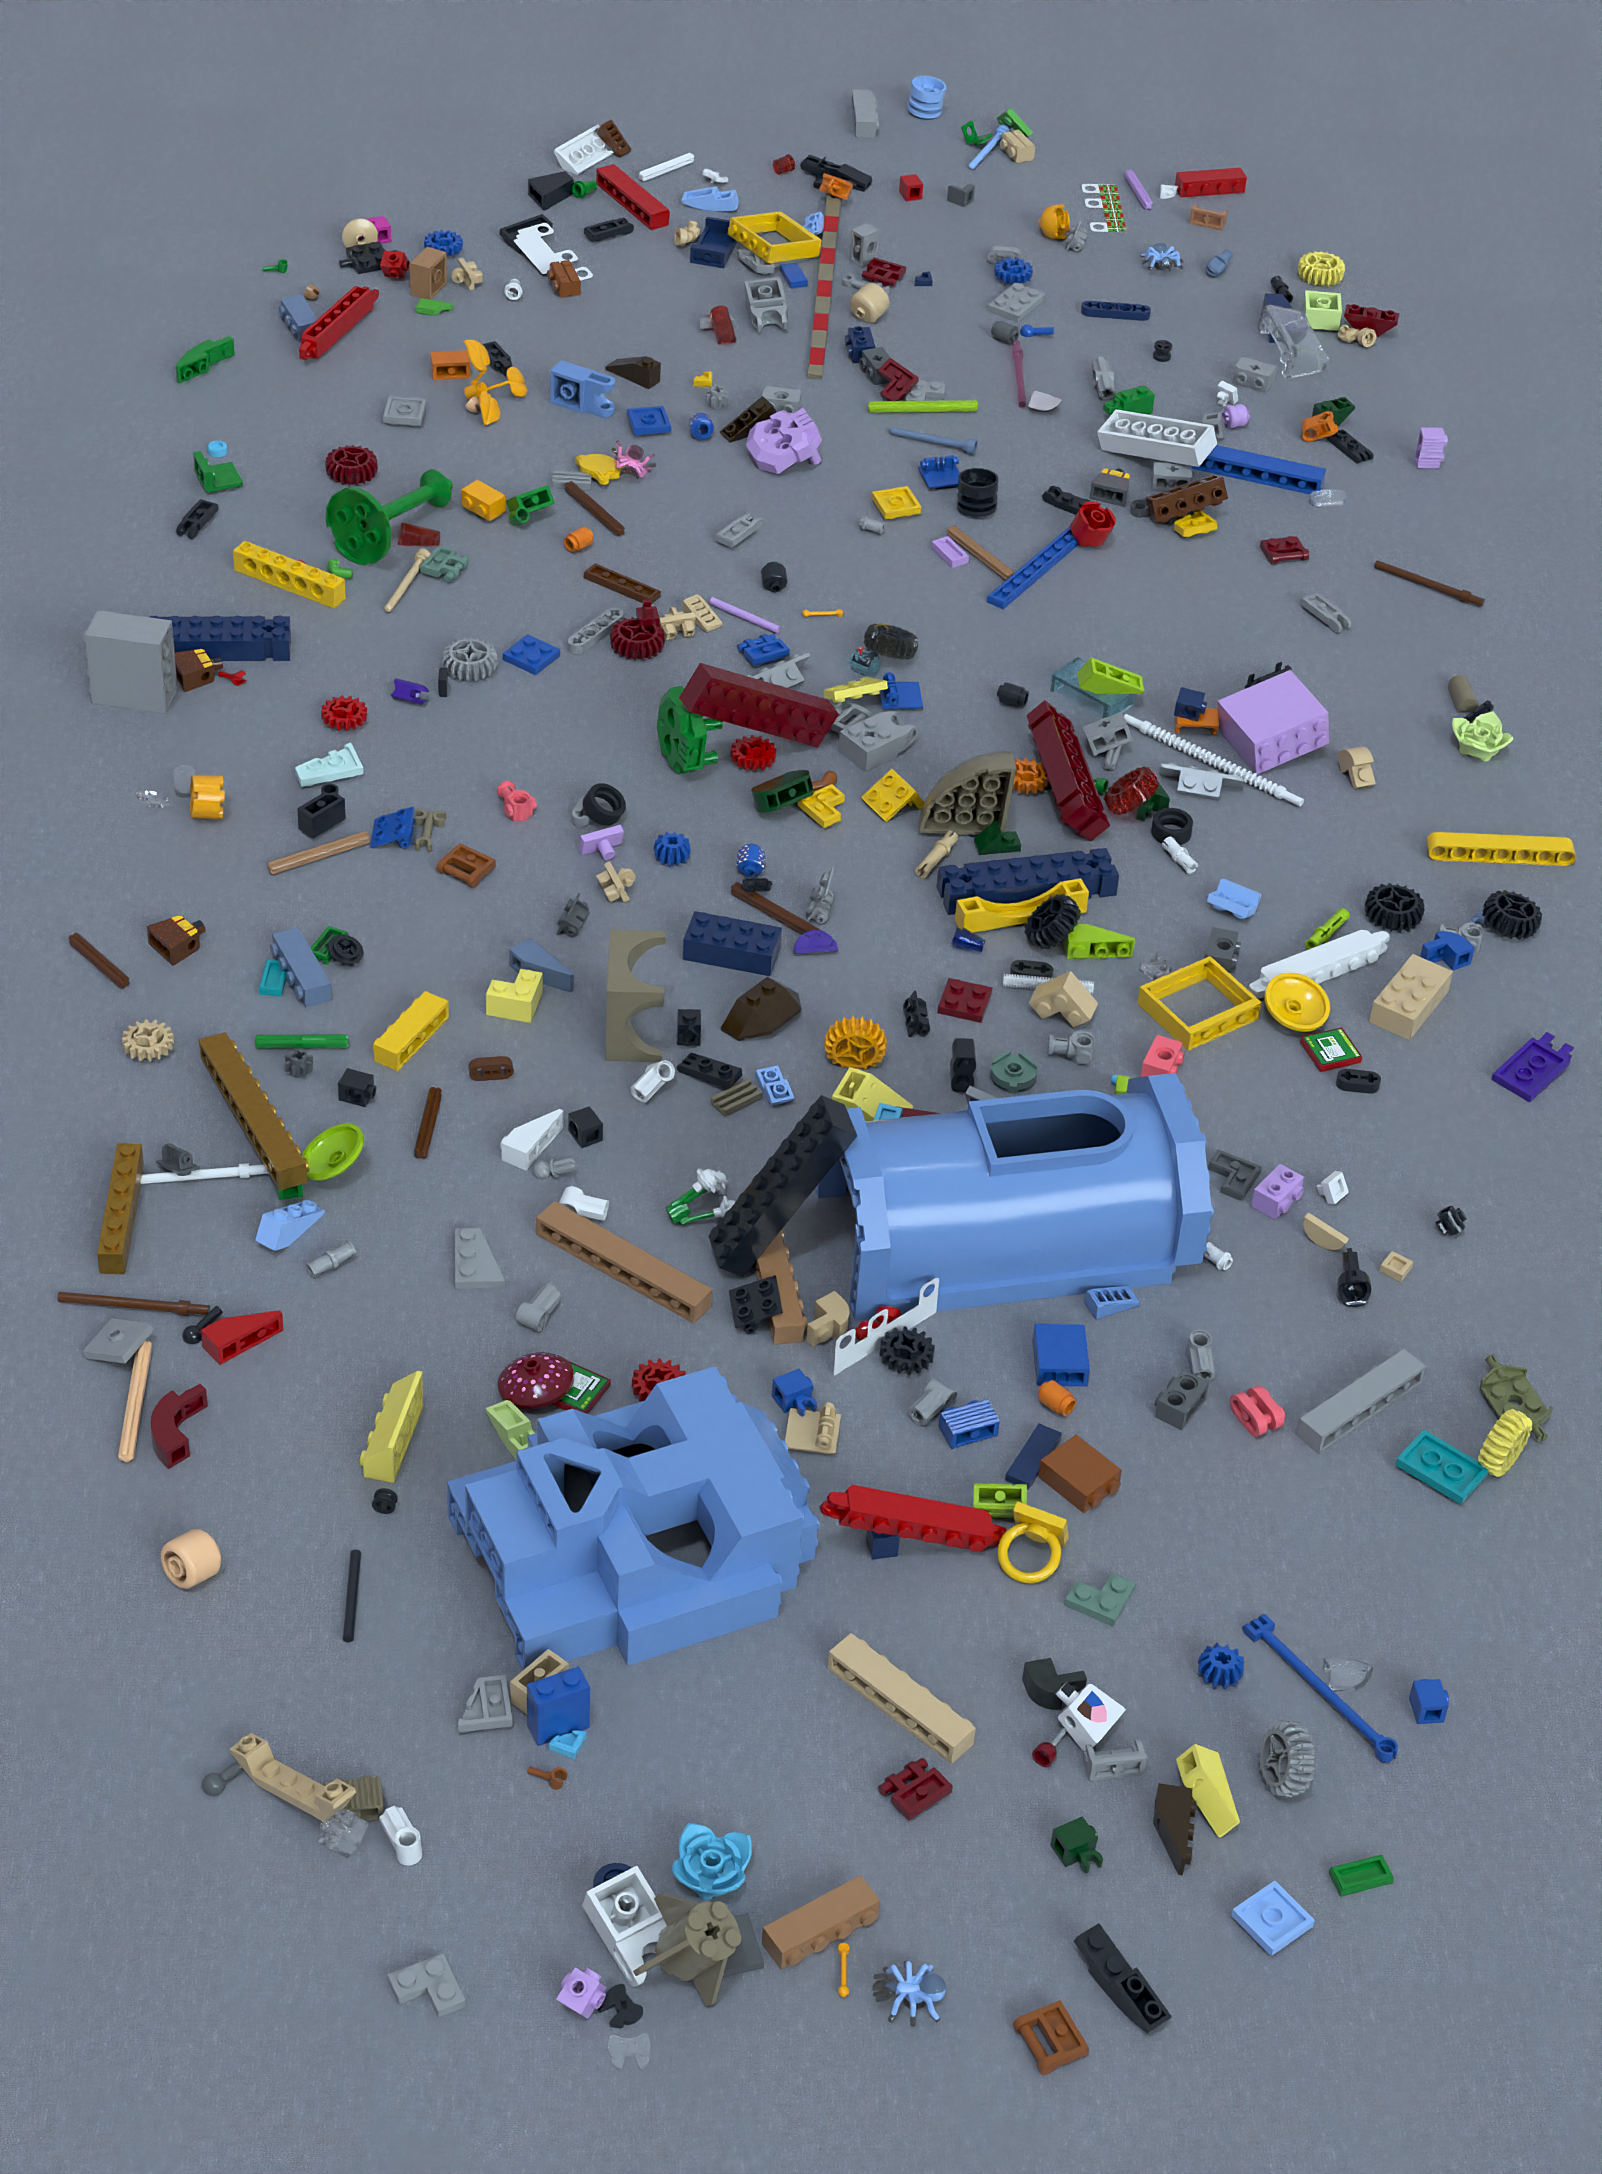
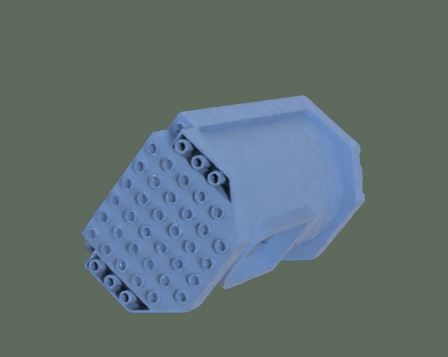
M1176 1073L1130 1078L1128 1080L1127 1092L1123 1094L1108 1095L1094 1090H1071L970 1101L967 1111L865 1122L861 1107L848 1108L847 1112L857 1137L815 1188L818 1199L846 1196L848 1184L852 1205L856 1209L857 1223L855 1224L856 1235L849 1301L854 1321L871 1319L876 1315L877 1308L881 1306L897 1308L901 1311L902 1316L919 1305L920 1289L935 1278H939L936 1311L1086 1294L1087 1290L1119 1286L1136 1288L1170 1284L1172 1274L1176 1271V1266L1202 1263L1204 1253L1207 1252V1235H1210L1211 1232L1210 1219L1214 1216L1209 1189L1210 1173L1207 1168L1205 1153L1206 1138L1204 1133L1200 1132L1198 1118L1192 1113L1191 1101L1186 1098L1184 1084L1179 1082ZM935 1284L927 1286L923 1293L924 1297H928L934 1291Z

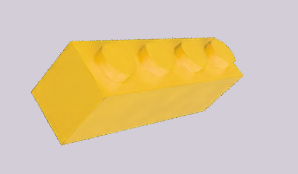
M424 991L406 1011L401 1013L400 1017L393 1024L389 1025L386 1032L374 1041V1061L399 1071L449 1018V1001Z

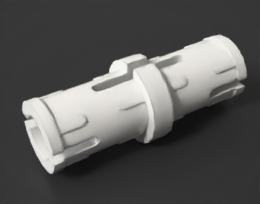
M1167 837L1164 840L1165 843H1162V847L1169 852L1172 860L1175 863H1179L1188 874L1196 871L1198 863L1189 856L1188 850L1185 847H1181L1173 837Z

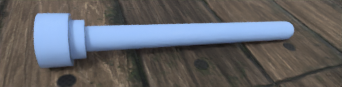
M1002 124L996 129L995 136L969 164L970 169H974L1002 139L1004 132L1010 131L1008 126Z

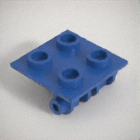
M951 455L945 456L944 459L941 456L940 459L938 457L924 458L923 461H920L918 469L929 488L937 489L946 486H958V475L960 474L956 464H959L958 457Z
M885 673L883 680L887 681L888 689L880 690L882 709L923 708L919 682H895V675L893 673Z
M414 806L400 809L395 813L382 815L375 819L370 847L374 848L397 840L402 848H408L412 844L411 837L413 836V825L415 823L413 817Z

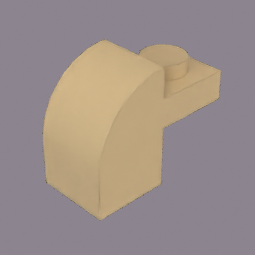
M1365 746L1343 749L1337 753L1341 773L1349 772L1353 789L1376 784L1371 768V763L1374 760L1370 751Z
M836 1291L815 1301V1320L808 1324L806 1340L812 1347L821 1342H826L830 1337L837 1340L848 1332L849 1306Z

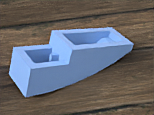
M717 186L684 192L681 200L682 204L708 211H734L739 204L736 190L719 192Z

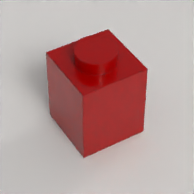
M916 174L900 176L899 192L905 201L921 200L923 183Z

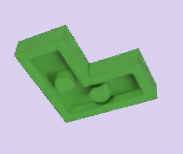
M1011 107L996 118L999 121V125L1003 124L1008 126L1009 129L1020 130L1027 138L1033 133Z

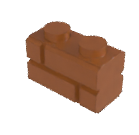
M564 260L560 263L559 261L551 262L550 270H547V277L549 281H552L553 290L557 291L561 298L569 297V295H580L581 281L572 263L569 260Z

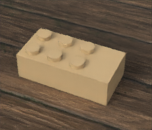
M1412 954L1374 1000L1369 1023L1410 1040L1449 992L1453 971Z

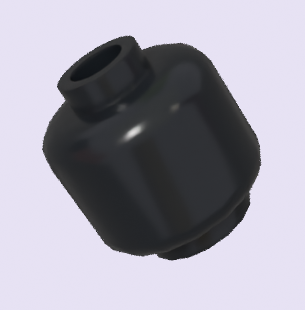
M773 561L767 563L762 568V585L766 590L779 592L786 587L788 583L786 568L782 564Z

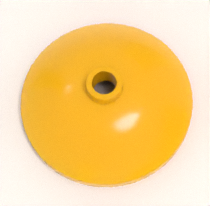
M1282 973L1272 978L1265 989L1264 1000L1268 1011L1280 1024L1287 1028L1302 1032L1313 1031L1320 1028L1329 1016L1330 1002L1327 994L1318 983L1307 976L1298 973Z

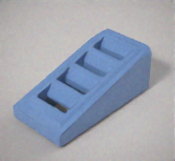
M1129 1286L1096 1288L1087 1290L1084 1303L1095 1319L1140 1306L1139 1300Z

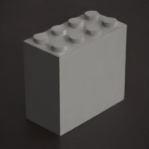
M97 610L94 618L90 619L88 630H85L83 633V643H86L85 660L88 661L86 676L90 681L88 694L91 695L92 704L166 714L178 689L172 620Z

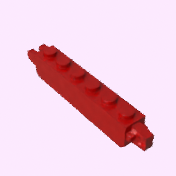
M354 286L302 333L299 359L307 360L310 357L318 359L374 308L373 303L379 297V290L374 289L371 291L366 286L363 288Z
M853 1484L844 1493L830 1492L825 1502L823 1501L819 1506L820 1512L824 1516L838 1519L841 1526L873 1531L878 1534L884 1533L899 1536L900 1538L916 1539L926 1543L932 1542L947 1545L948 1547L964 1548L974 1552H983L987 1546H998L1002 1536L1007 1531L1005 1527L993 1524L992 1517L986 1510Z

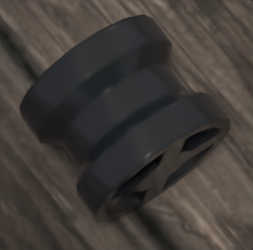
M1167 340L1156 341L1154 343L1155 351L1153 352V358L1159 362L1169 361L1171 359L1172 343Z

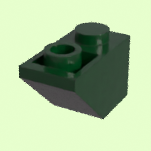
M1346 397L1314 404L1312 417L1326 411H1331L1334 415L1333 421L1339 427L1355 410V405Z

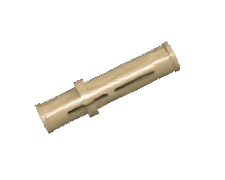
M949 830L941 840L936 841L932 851L916 867L915 873L918 877L924 872L921 878L925 879L938 862L950 853V848L958 841L956 833L949 837L953 832Z

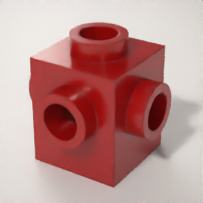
M384 251L380 267L387 277L405 278L407 271H409L410 261L404 252Z

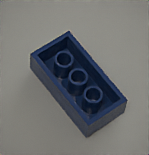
M694 911L683 939V960L771 976L781 948L782 927Z

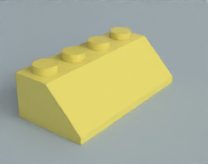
M416 1371L394 1382L390 1392L385 1393L382 1403L383 1410L376 1415V1428L374 1431H370L367 1451L363 1450L360 1457V1466H363L365 1478L395 1483L423 1409L422 1371Z

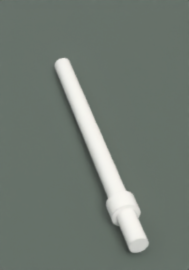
M249 1163L239 1164L238 1167L191 1171L190 1175L178 1176L174 1172L142 1174L141 1184L240 1176L241 1179L250 1178V1175L269 1174L264 1164L249 1166Z

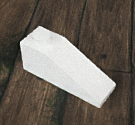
M558 1109L514 1128L500 1143L502 1161L527 1170L563 1129L564 1110Z

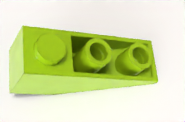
M1078 924L1073 928L1074 931L1070 932L1068 937L1062 941L1067 959L1133 957L1135 944L1134 937L1089 924Z

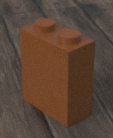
M1076 1434L1040 1460L1038 1478L1082 1513H1085L1090 1508L1097 1507L1102 1499L1109 1494H1114L1119 1489L1122 1470Z

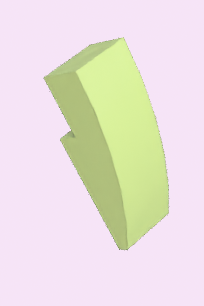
M506 1400L485 1409L502 1442L517 1461L516 1451L528 1448V1435L535 1434V1432L532 1430L531 1421L511 1401Z

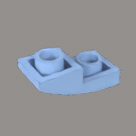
M820 211L806 217V224L803 227L814 235L820 234L824 226V215Z
M778 1065L756 1070L755 1077L771 1105L794 1101L787 1079H783Z

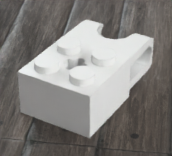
M638 1866L587 1891L582 1907L626 1980L633 1987L644 1983L647 1975L646 1971L635 1976L633 1971L644 1964L642 1959L644 1954H656L655 1948L656 1944H658L659 1934L667 1926L654 1900L656 1896Z

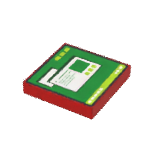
M1342 1027L1301 1036L1300 1043L1320 1072L1362 1062V1055Z
M568 1361L574 1372L573 1386L562 1399L553 1403V1405L564 1410L575 1409L588 1414L610 1387L611 1379Z

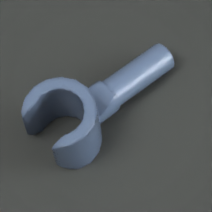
M1478 910L1474 918L1468 922L1479 923L1485 926L1487 923L1484 922L1485 917L1482 916L1483 910Z

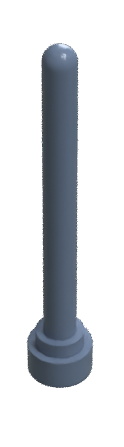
M895 427L889 430L892 435L961 448L967 454L975 455L977 451L978 440L975 439L960 441Z

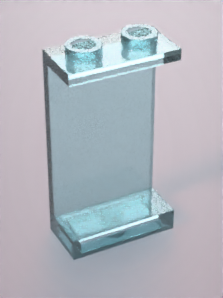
M1079 657L1068 662L1051 676L1050 691L1054 693L1062 686L1067 685L1103 705L1102 719L1121 711L1123 713L1134 705L1135 694H1095L1079 688L1077 672L1086 663V661Z

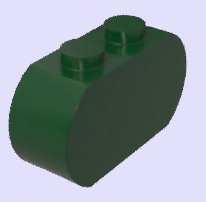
M796 770L757 785L751 789L756 811L767 813L780 810L812 796L814 789L809 771Z

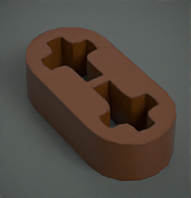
M507 1056L475 1058L468 1065L470 1078L475 1081L508 1079L514 1073L513 1062Z

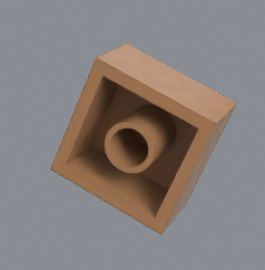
M426 247L410 262L409 287H411L412 296L431 300L447 284L446 252Z

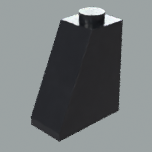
M566 171L528 179V195L543 211L573 195L572 186L574 179Z

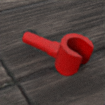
M243 670L235 674L221 671L218 673V676L232 680L235 686L247 682L242 677L246 675Z

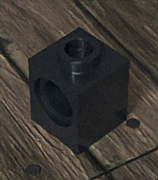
M347 1068L338 1082L339 1101L366 1107L369 1100L373 1099L376 1094L377 1087L374 1085V1075Z
M590 1106L568 1114V1131L581 1148L603 1141V1123Z

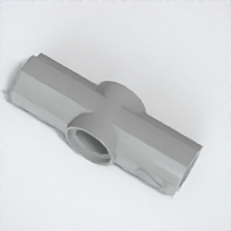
M1097 357L1092 362L1094 373L1093 385L1097 387L1099 397L1103 401H1110L1115 393L1114 372L1110 371L1109 363L1104 357Z

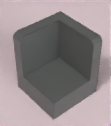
M969 183L963 188L954 185L948 186L947 201L966 207L974 201L975 185Z

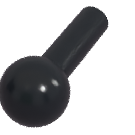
M215 1306L196 1326L186 1327L182 1334L184 1342L187 1344L199 1343L202 1340L201 1329L212 1324L223 1311L218 1306Z

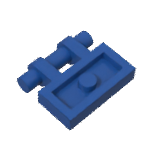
M763 634L757 639H746L743 643L737 644L738 651H744V656L753 666L787 657L790 653L787 645L780 638L776 639L775 634Z

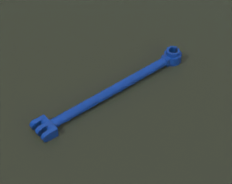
M1262 1614L1258 1619L1255 1618L1250 1621V1624L1247 1623L1242 1626L1246 1636L1253 1642L1261 1638L1264 1639L1372 1743L1375 1755L1379 1761L1388 1763L1393 1758H1396L1398 1752L1397 1742L1390 1737H1384L1382 1734L1379 1735L1272 1633L1275 1629V1623L1266 1614Z

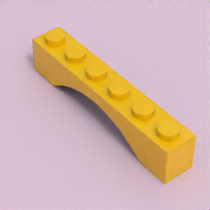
M1080 878L1060 882L1042 895L1018 903H993L978 896L960 899L956 903L955 922L962 934L1028 923L1027 919L1031 917V912H1034L1043 901H1047L1049 897H1054L1056 894L1069 896L1081 910L1080 913H1085L1089 891Z

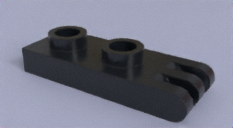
M1343 429L1338 430L1336 434L1327 438L1331 444L1356 464L1373 459L1374 457L1369 449Z
M690 1053L677 1066V1070L682 1074L729 1089L742 1077V1068L695 1053Z

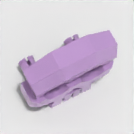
M804 408L795 413H789L785 410L779 411L771 415V419L756 423L749 431L746 447L749 455L760 470L779 474L797 461L802 462L809 458L810 463L816 465L822 460L818 452V446L822 441L817 426Z

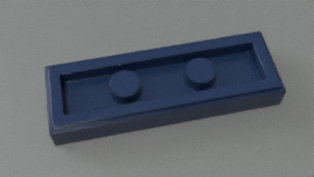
M1039 1423L1007 1471L1005 1480L1013 1484H1027V1490H1029L1039 1474L1040 1460L1055 1450L1061 1440L1062 1433Z

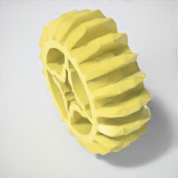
M1314 251L1313 253L1308 252L1300 258L1297 270L1299 278L1303 279L1304 282L1314 284L1315 286L1329 287V285L1335 286V284L1340 283L1343 279L1345 264L1339 256L1328 254V252Z
M1511 1409L1507 1410L1496 1421V1424L1487 1435L1478 1456V1462L1488 1469L1490 1475L1496 1477L1503 1476L1514 1465L1527 1444L1532 1430V1420L1524 1413Z

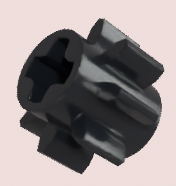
M1448 1206L1437 1214L1440 1220L1435 1223L1443 1234L1448 1232L1452 1236L1465 1228L1463 1222L1467 1220V1217L1462 1209Z

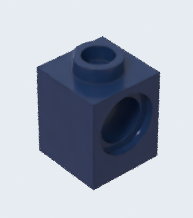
M1181 687L1176 701L1174 716L1198 722L1200 714L1205 713L1207 702H1204L1205 693Z

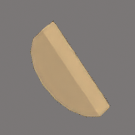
M1309 1212L1304 1217V1230L1316 1245L1328 1250L1341 1249L1349 1240L1348 1237Z

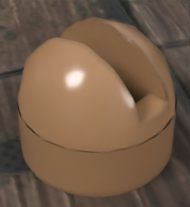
M308 284L304 297L311 300L317 299L320 291L315 285Z

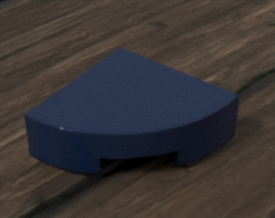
M923 272L921 276H916L914 286H932L931 272Z

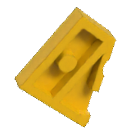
M1198 511L1194 512L1192 516L1187 514L1184 518L1174 522V530L1183 537H1192L1194 534H1206L1212 530H1217L1218 522L1205 512Z

